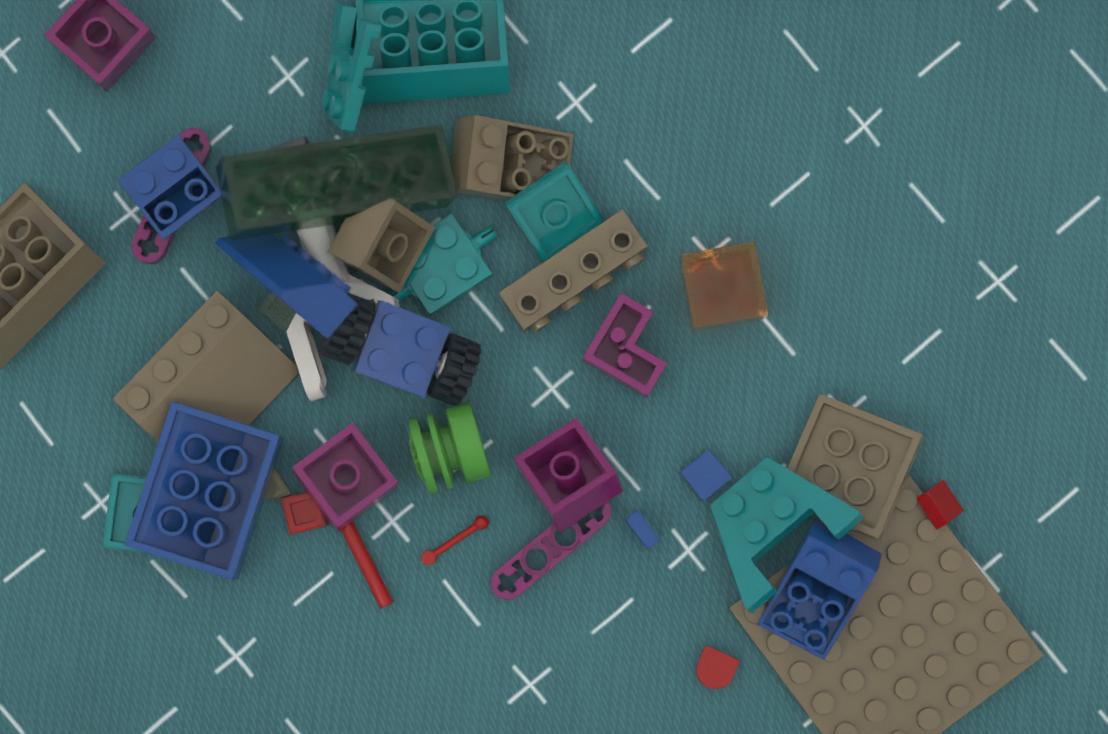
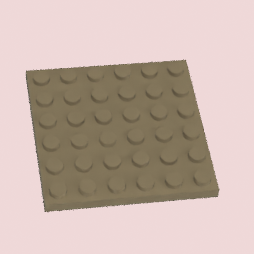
M910 475L907 477L881 541L854 529L847 533V535L881 552L882 555L876 575L825 660L758 625V621L770 599L753 613L744 607L742 599H739L729 607L734 617L821 734H940L1044 656L948 526L944 525L939 529L935 528L916 499L922 494V491ZM789 563L768 578L775 589Z

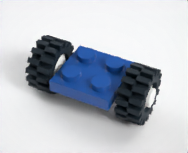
M349 292L347 293L357 305L328 339L324 336L322 337L319 348L320 355L348 366L354 362L355 356H357L352 369L355 373L424 398L425 394H427L429 397L453 406L462 402L463 397L465 398L468 393V387H471L473 383L472 378L473 375H476V366L480 362L481 345L454 333L448 334L449 326L382 300H378L374 310V302Z

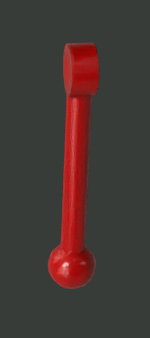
M483 515L477 516L474 523L435 550L425 551L421 556L422 562L425 565L434 564L436 557L478 529H486L489 525L488 518Z

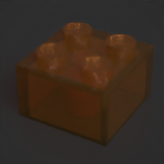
M755 241L680 255L679 264L692 332L764 320L768 316Z

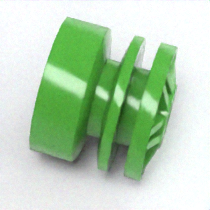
M470 402L446 408L447 426L441 428L432 413L426 414L430 431L427 432L422 431L418 417L408 419L410 450L418 476L426 485L429 494L439 492L436 475L443 474L448 489L454 488L453 470L456 469L461 470L467 483L492 477Z

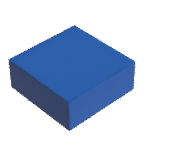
M710 449L679 472L702 502L732 479Z
M638 510L624 519L646 549L660 541Z

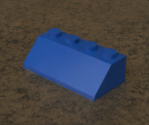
M267 230L220 237L215 242L216 245L327 339L357 305L347 295L351 288L343 280L328 270L318 260H315L285 234L279 239Z

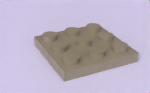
M819 394L787 469L857 509L864 516V519L852 529L881 541L924 440V435Z

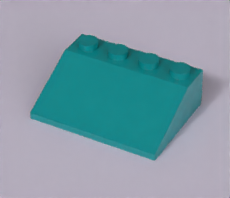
M355 0L357 7V30L359 18L375 20L382 25L379 39H372L370 53L374 54L372 68L364 69L362 86H365L366 90L362 104L510 93L503 0Z

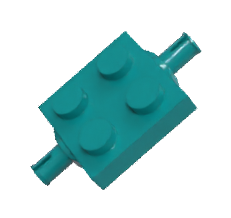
M452 213L433 225L435 229L400 293L392 289L385 293L398 299V301L412 294L413 297L422 302L432 317L493 277L483 261L480 250L496 238H499L491 225L472 237L461 228Z

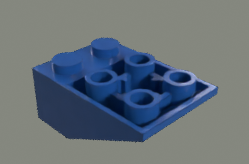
M815 518L776 588L778 592L771 597L758 621V625L825 660L876 575L882 553L847 534L838 540L821 520Z

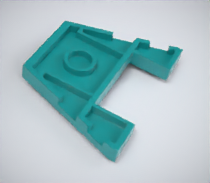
M336 1L331 53L328 60V86L323 92L322 110L325 111V116L340 130L355 131L366 90L365 86H362L364 69L372 68L374 54L370 53L372 39H379L382 25L375 20L359 18L355 48H352L351 41L357 7L348 2Z
M768 457L762 460L710 505L743 605L751 613L778 592L756 565V562L808 517L816 513L838 540L864 519V516L857 509Z

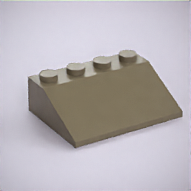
M25 182L0 206V369L106 264Z
M216 291L114 396L113 400L159 442L172 401L250 426L299 375L297 365L227 298L219 291Z

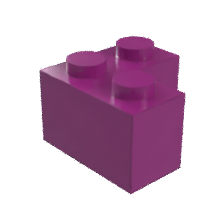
M620 293L582 359L586 364L645 398L648 397L667 364L635 345L650 320L653 311Z

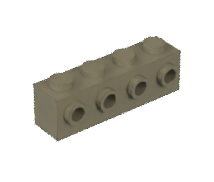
M622 209L498 292L499 297L523 332L531 328L533 333H536L552 322L550 315L560 308L566 313L583 301L580 296L591 287L596 292L614 280L611 275L621 267L628 271L645 259L642 253L647 250L648 246Z

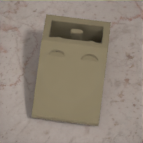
M479 115L455 119L447 192L508 201L566 161L570 165L574 134Z

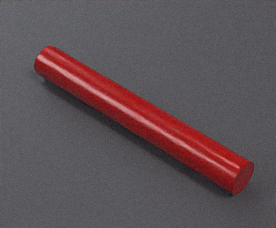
M352 521L341 532L380 609L394 603Z

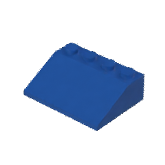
M172 401L124 546L230 580H238L284 437Z

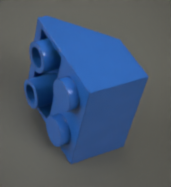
M179 135L175 136L118 179L163 240L167 239L224 196Z

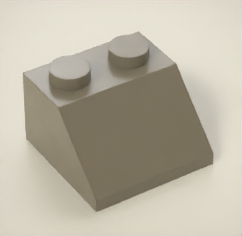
M390 198L345 219L339 232L335 235L328 253L364 276L400 293L435 227Z

